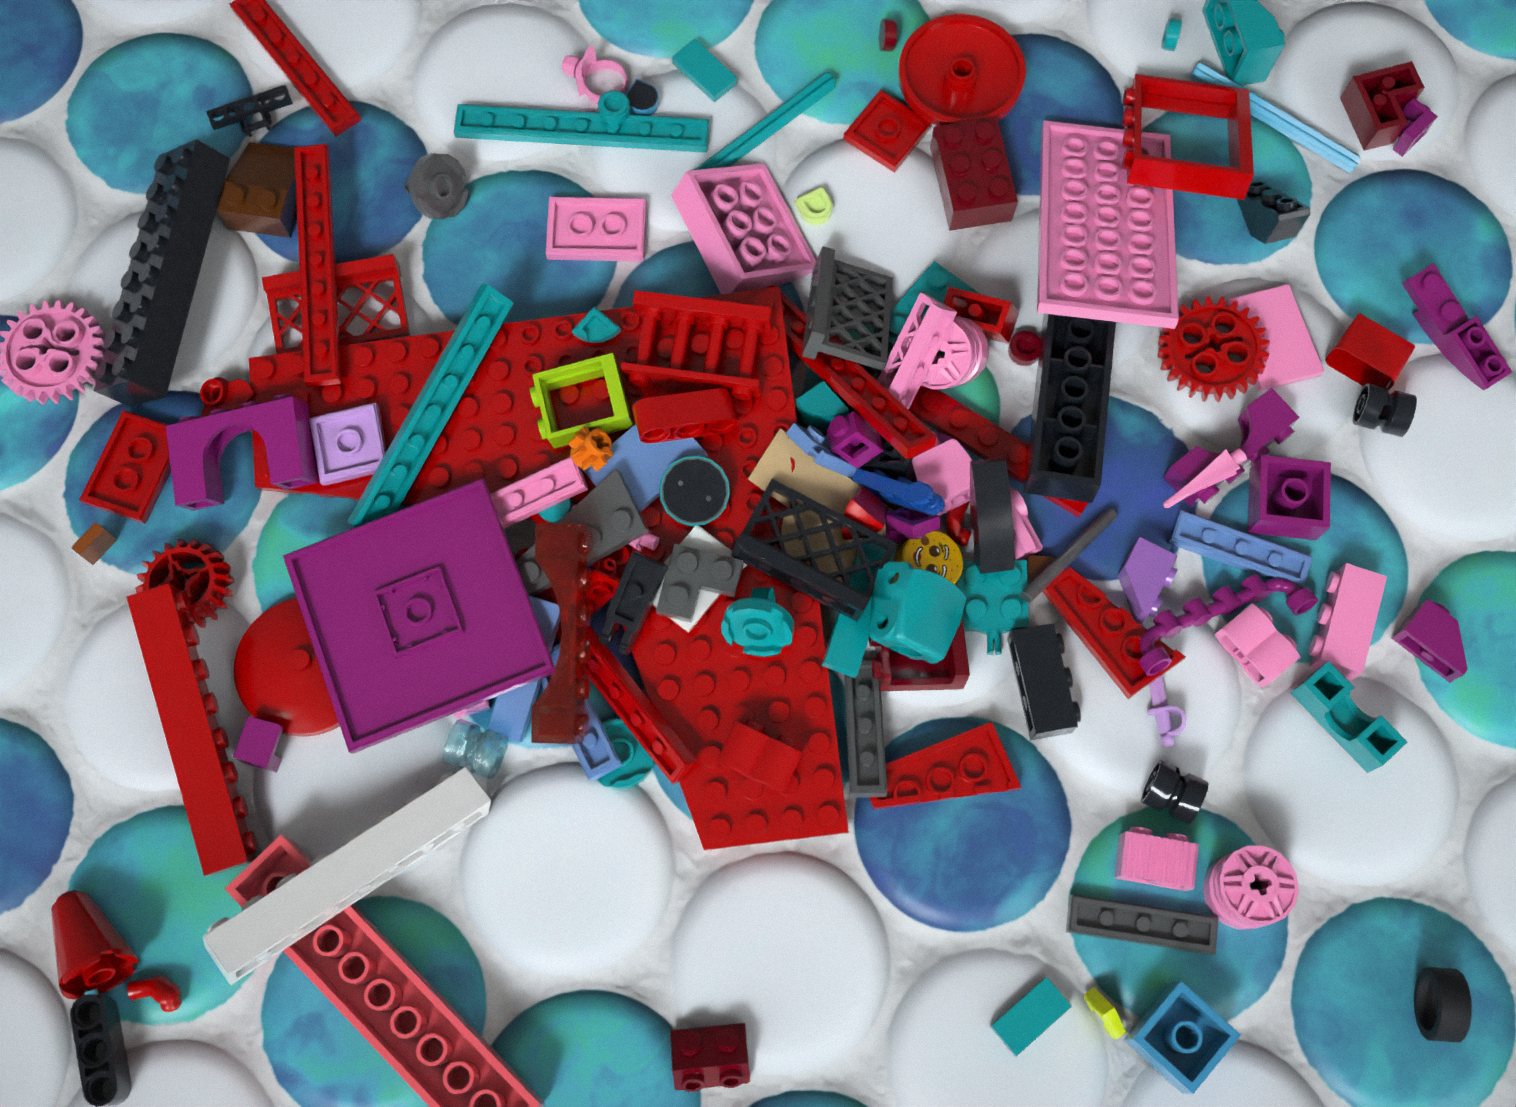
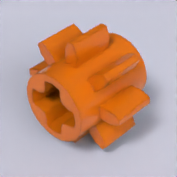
M584 426L568 442V445L572 447L570 451L572 461L583 470L592 466L597 472L614 455L610 450L612 447L610 437L598 427L590 432Z

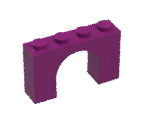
M281 394L274 396L273 401L246 402L241 405L242 408L217 409L211 411L210 416L201 418L187 416L180 418L179 423L167 425L166 432L175 506L195 511L224 504L220 473L221 457L229 442L239 434L247 431H257L264 440L272 485L289 490L319 483L308 404L295 398L292 394Z

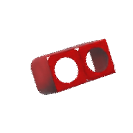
M1359 313L1328 354L1325 361L1331 368L1362 386L1370 383L1386 387L1390 382L1387 388L1389 391L1397 381L1415 345Z

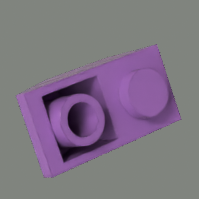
M1141 537L1132 546L1118 574V579L1133 618L1140 623L1148 615L1152 617L1156 615L1163 601V598L1158 595L1163 586L1167 588L1170 586L1178 570L1172 567L1177 555Z

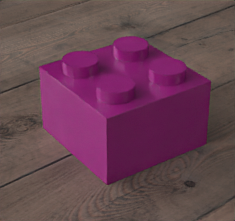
M1261 455L1249 469L1248 533L1315 541L1330 528L1331 462Z

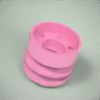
M955 316L939 348L945 352V357L942 358L941 355L936 354L921 385L930 389H947L965 385L980 375L985 369L989 351L985 334L975 322L961 316ZM914 337L908 340L905 346L906 351H908Z
M1263 845L1245 846L1217 859L1207 870L1203 882L1204 900L1211 914L1218 917L1222 924L1237 930L1256 929L1285 918L1294 908L1299 893L1297 875L1290 862L1278 851ZM1259 882L1261 889L1251 890L1250 883Z

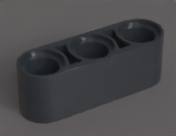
M83 995L73 1003L70 1010L83 1095L90 1105L96 1107L119 1105L129 1097L131 1078L118 1006L112 998L107 996ZM97 1003L100 1008V1014L92 1022L89 1017V1011ZM103 1040L107 1048L105 1056L99 1060L95 1051L98 1043ZM109 1078L113 1083V1091L106 1098L102 1093V1086Z

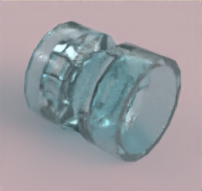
M460 718L453 725L443 749L442 761L460 769L470 766L472 773L491 780L496 775L503 761L508 745V736L491 729H487L483 733L479 725Z

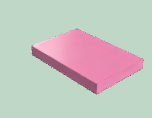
M549 197L546 240L547 260L644 261L646 198Z
M1289 284L1228 299L1225 302V306L1229 307L1235 300L1238 301L1236 310L1239 312L1249 307L1247 318L1251 319L1257 316L1260 318L1255 328H1266V332L1261 339L1270 341L1268 348L1264 350L1270 354L1267 362L1263 363L1266 366L1263 374H1257L1259 378L1255 385L1258 392L1322 375L1324 369Z

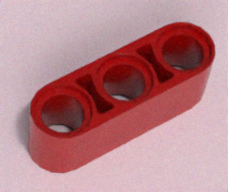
M724 388L648 397L637 401L632 406L640 441L647 444L718 435L732 431L738 426V419L730 391Z

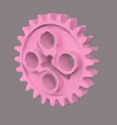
M44 300L40 310L33 304H30V314L25 315L23 312L18 311L17 315L20 320L17 323L7 320L11 330L9 332L0 331V335L5 339L4 342H0V375L3 377L1 381L8 388H11L10 390L18 397L22 395L28 402L36 399L42 405H45L48 398H50L55 404H59L60 397L63 394L69 400H73V390L77 389L79 392L85 393V388L82 385L85 381L91 384L96 383L91 374L95 372L98 366L97 362H101L104 353L101 350H104V340L102 338L106 334L99 327L98 321L85 308L78 309L73 302L65 306L61 300H57L54 307H52ZM75 335L71 340L67 341L70 336ZM35 363L32 368L28 369L31 364ZM68 365L64 371L60 372L64 366Z

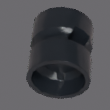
M1366 383L1360 391L1355 404L1353 424L1372 430L1380 426L1383 433L1403 437L1410 428L1417 406L1416 395L1397 390L1389 394L1386 387Z
M1159 760L1147 780L1141 796V803L1158 811L1168 808L1171 817L1189 825L1195 819L1203 804L1209 783L1190 773L1181 776L1179 768Z

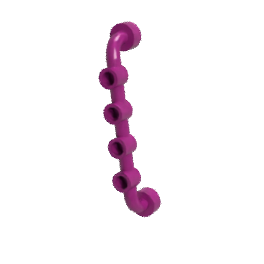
M1258 574L1252 575L1241 583L1240 587L1243 590L1234 593L1229 586H1224L1212 595L1211 598L1214 602L1205 605L1201 598H1194L1183 606L1184 614L1176 617L1170 609L1156 615L1153 619L1155 625L1147 629L1140 638V651L1143 657L1139 660V664L1147 676L1158 674L1170 665L1171 658L1163 647H1154L1156 640L1163 637L1165 639L1172 638L1182 629L1192 625L1199 627L1219 614L1229 615L1246 603H1258L1264 600L1271 593L1283 592L1287 594L1289 598L1286 601V605L1295 616L1301 615L1313 608L1318 602V598L1309 587L1301 589L1297 584L1288 579L1273 578L1263 582Z

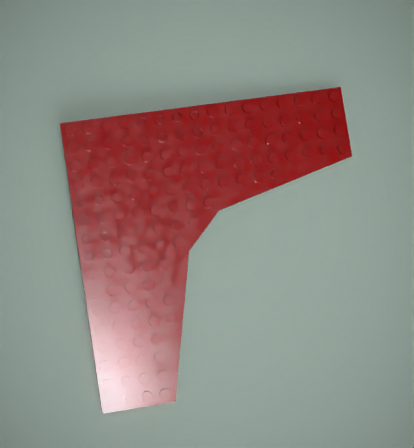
M780 287L698 297L771 307L773 315L771 332L762 331L761 334H758L751 379L760 380L761 397L752 396L749 400H743L731 396L738 419V426L727 433L694 438L706 451L707 457L705 458L711 459L723 469L729 481L730 492L726 508L718 518L699 526L732 551L738 537L743 532L765 492L748 480L749 476L779 429L781 428L787 432L793 423L797 424ZM634 306L601 310L604 315L620 327L621 332L612 339L599 343L585 342L575 337L572 333V330L589 312L502 324L400 506L409 507L482 478L486 481L491 494L571 457L570 451L572 447L567 445L554 449L548 439L543 440L537 423L538 419H542L540 407L535 408L530 394V387L535 386L532 374L609 353L614 354L619 369L621 368V362L635 364L643 319L636 314ZM661 318L660 321L656 322L649 366L669 368L677 325L674 320ZM694 323V325L690 326L683 370L703 372L711 329L708 324ZM728 327L727 330H724L717 374L738 376L745 334L742 328ZM455 330L341 345V384L307 387L304 383L303 351L249 358L250 385L255 391V396L251 402L266 403L273 401L274 396L292 394L295 398L308 404L310 418L376 403L379 406L386 448L388 450ZM620 369L634 425L636 422L632 406L637 401L648 397L701 391V389L649 383V386H636L629 383V380H625ZM605 376L549 391L559 431L614 416ZM629 429L608 434L611 442L614 443ZM252 431L255 487L259 490L301 495L304 493L319 495L320 497H340L359 501L374 475L371 474L324 486L320 483L318 473L319 483L289 490L272 485L270 482L264 440L257 431ZM790 457L791 464H792L791 469H792V472H793L794 469H795V462H794V460ZM583 471L582 474L588 490L571 497L573 505L578 504L596 488ZM660 496L641 511L648 529L652 530L650 534L659 537L658 546L655 550L643 546L640 553L664 563L672 554L674 544L680 545L694 527L678 523L671 518L664 510ZM772 496L770 497L769 503L773 513L788 509ZM765 508L761 513L760 517L767 515ZM538 513L524 519L535 522L547 532L555 525L544 520ZM784 518L775 520L780 535L782 530V522ZM770 522L755 525L751 532L752 536L762 541L775 538ZM629 544L604 557L612 558L616 561V578L621 579L631 553L638 551ZM597 562L591 564L590 566H592L595 569ZM747 565L742 569L735 598L721 594L689 633L669 617L657 615L656 607L652 605L642 630L638 632V638L631 651L650 702L697 760L679 783L703 849L706 851L849 833L828 668L821 666L826 648L820 602ZM754 587H772L775 592V603L788 611L794 621L792 643L789 646L788 644L783 646L781 653L765 657L748 655L743 653V646L738 645L734 641L732 646L727 643L721 633L723 614L727 607L739 599L750 598ZM746 719L751 720L766 728L764 732L766 736L777 740L778 736L782 735L799 744L797 750L802 752V758L784 795L717 763V759L736 721L744 724Z

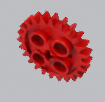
M1207 296L1203 306L1196 299H1193L1191 310L1181 305L1176 328H1162L1164 335L1160 336L1158 345L1163 348L1159 349L1157 357L1165 359L1160 369L1171 370L1167 381L1178 379L1179 383L1176 390L1180 391L1187 386L1190 388V398L1197 391L1201 392L1203 402L1206 401L1209 394L1214 395L1216 402H1220L1223 393H1226L1231 400L1234 399L1236 389L1245 394L1248 389V383L1255 385L1259 378L1257 374H1263L1266 367L1263 363L1267 362L1270 354L1264 351L1268 348L1270 341L1261 339L1266 332V328H1255L1260 318L1257 316L1248 319L1247 315L1250 308L1246 307L1239 312L1236 310L1238 304L1236 300L1229 307L1225 306L1224 297L1219 299L1218 304H1213L1210 296ZM1222 325L1227 327L1230 332L1221 333L1215 327ZM1193 336L1199 342L1190 344L1184 340V337ZM1236 354L1243 361L1239 363L1233 362L1228 358V355ZM1206 365L1210 368L1211 372L1201 373L1195 366Z

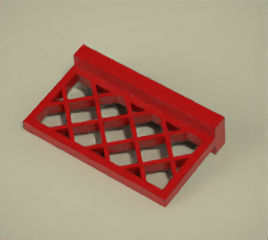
M394 254L335 264L338 290L337 303L351 311L341 326H339L340 346L410 335L400 278V264ZM300 271L262 277L263 289L267 293L276 353L303 351V340L300 341L297 347L286 349L283 337L291 327L302 334V329L294 324L301 314V300L298 299V297H301ZM393 281L395 291L387 302L373 293L380 283ZM357 287L364 294L355 307H352L343 301L341 297L348 288ZM370 297L384 305L374 320L360 312ZM292 299L299 305L289 319H286L279 314L277 301ZM395 301H397L398 309L392 306ZM390 309L399 315L401 328L386 330L379 323ZM356 315L370 324L363 335L354 336L346 331ZM280 320H282L283 322H285V324H284V326H283L282 328H281ZM375 328L380 330L379 332L372 333ZM342 334H344V335L347 336L346 338H341V339H340V337L342 336Z

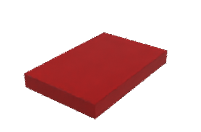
M123 410L79 500L83 504L146 524L171 472L166 432L168 424Z

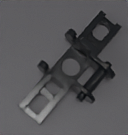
M285 84L206 112L213 130L239 122L243 133L247 132L249 137H252V131L264 127L268 131L271 130L269 125L272 124L270 111L291 105L293 102ZM285 95V97H284L283 99H281V100H276V99H274V98H277V97H280V96ZM248 102L255 103L254 108L251 110H245L244 105ZM260 112L263 120L249 125L245 117ZM224 115V117L221 120H214V118Z

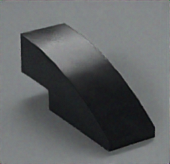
M1004 457L970 461V525L973 529L974 563L980 574L1015 570L1012 504L1007 463Z

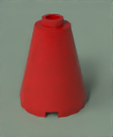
M72 890L61 894L51 907L58 983L61 994L67 999L77 1000L85 995L84 992L97 989L100 995L119 986L132 976L135 971L133 964H138L135 952L86 892Z

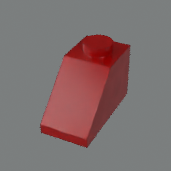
M948 287L943 302L944 305L957 311L956 316H961L975 322L983 330L986 339L1009 344L1019 315L1012 302Z

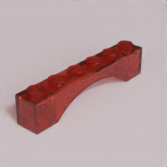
M536 523L535 561L546 574L555 592L561 616L562 636L560 654L554 673L544 692L532 706L531 743L576 744L584 742V736H587L589 731L588 714H584V703L590 693L589 678L585 677V663L589 662L591 652L590 643L586 641V626H589L591 622L590 605L586 604L587 590H590L592 584L591 570L587 568V554H590L592 551L591 532H588V526L582 524Z

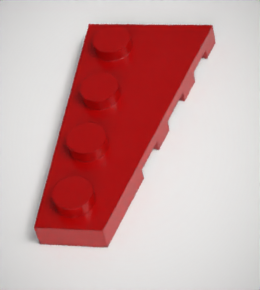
M1071 567L1061 572L1042 591L1128 700L1186 658L1177 649L1175 651L1172 650L1160 638L1155 641L1154 647H1163L1171 658V663L1158 674L1147 676L1139 664V660L1143 657L1140 651V638L1147 629L1131 618L1133 615L1123 607L1118 608L1105 598V593Z

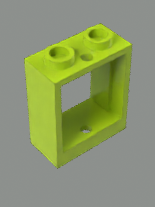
M613 353L532 374L535 386L530 387V394L535 408L540 407L542 419L537 420L542 439H548L554 449L567 446L568 442L584 426L590 432L598 427L607 434L630 429L634 426L619 365ZM605 376L614 416L559 431L549 391Z

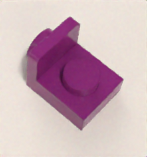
M1412 98L1402 110L1408 123L1398 137L1400 138L1392 149L1401 157L1426 135L1438 117L1429 107L1420 103L1415 98Z
M905 507L885 514L886 538L896 542L898 545L908 539H921L927 533L940 529V516L937 514L934 516L933 514H925Z

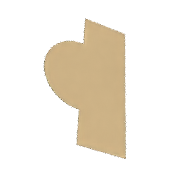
M781 428L748 478V480L764 491L771 479H774L841 515L844 514L850 499L861 488V486L847 476L816 464L813 461L815 458L807 455L790 438L788 439L786 432ZM790 457H791V458L794 460V462H795V469H794L793 472H792V469H791L792 464H791V459H790ZM776 492L772 493L771 496L790 509L787 498ZM889 507L887 513L894 511ZM812 511L799 513L805 530L822 525L818 514ZM793 515L784 517L781 535L798 532ZM884 518V527L876 533L886 537V522ZM842 527L831 529L836 546L853 542V540L843 539ZM825 532L807 536L812 552L830 548ZM799 538L783 542L787 554L793 557L806 555L802 540L799 541ZM902 544L897 545L892 562L895 561L896 553ZM856 548L839 552L844 569L853 566L857 553ZM832 554L815 559L820 571L826 574L838 571ZM896 574L892 578V583L898 580Z

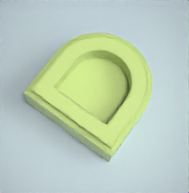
M823 186L796 198L794 201V205L803 220L811 225L824 224L831 217L832 201Z

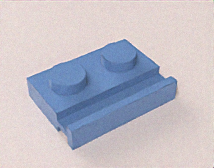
M795 423L786 432V435L807 455L815 458L813 461L816 464L852 479L857 469L830 450L827 434L824 436V434L811 425L806 429Z

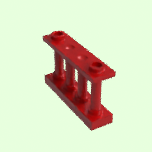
M634 290L632 304L636 314L643 319L635 364L621 362L620 369L625 380H629V383L636 386H649V383L701 390L724 388L730 391L732 397L749 400L752 396L761 397L760 380L751 379L758 334H761L762 331L771 332L773 315L771 307ZM661 318L674 320L677 323L669 368L649 366L656 322L660 321ZM694 323L708 324L711 327L703 372L683 370L690 326L694 325ZM728 327L742 328L745 332L737 377L717 374L724 330H727Z

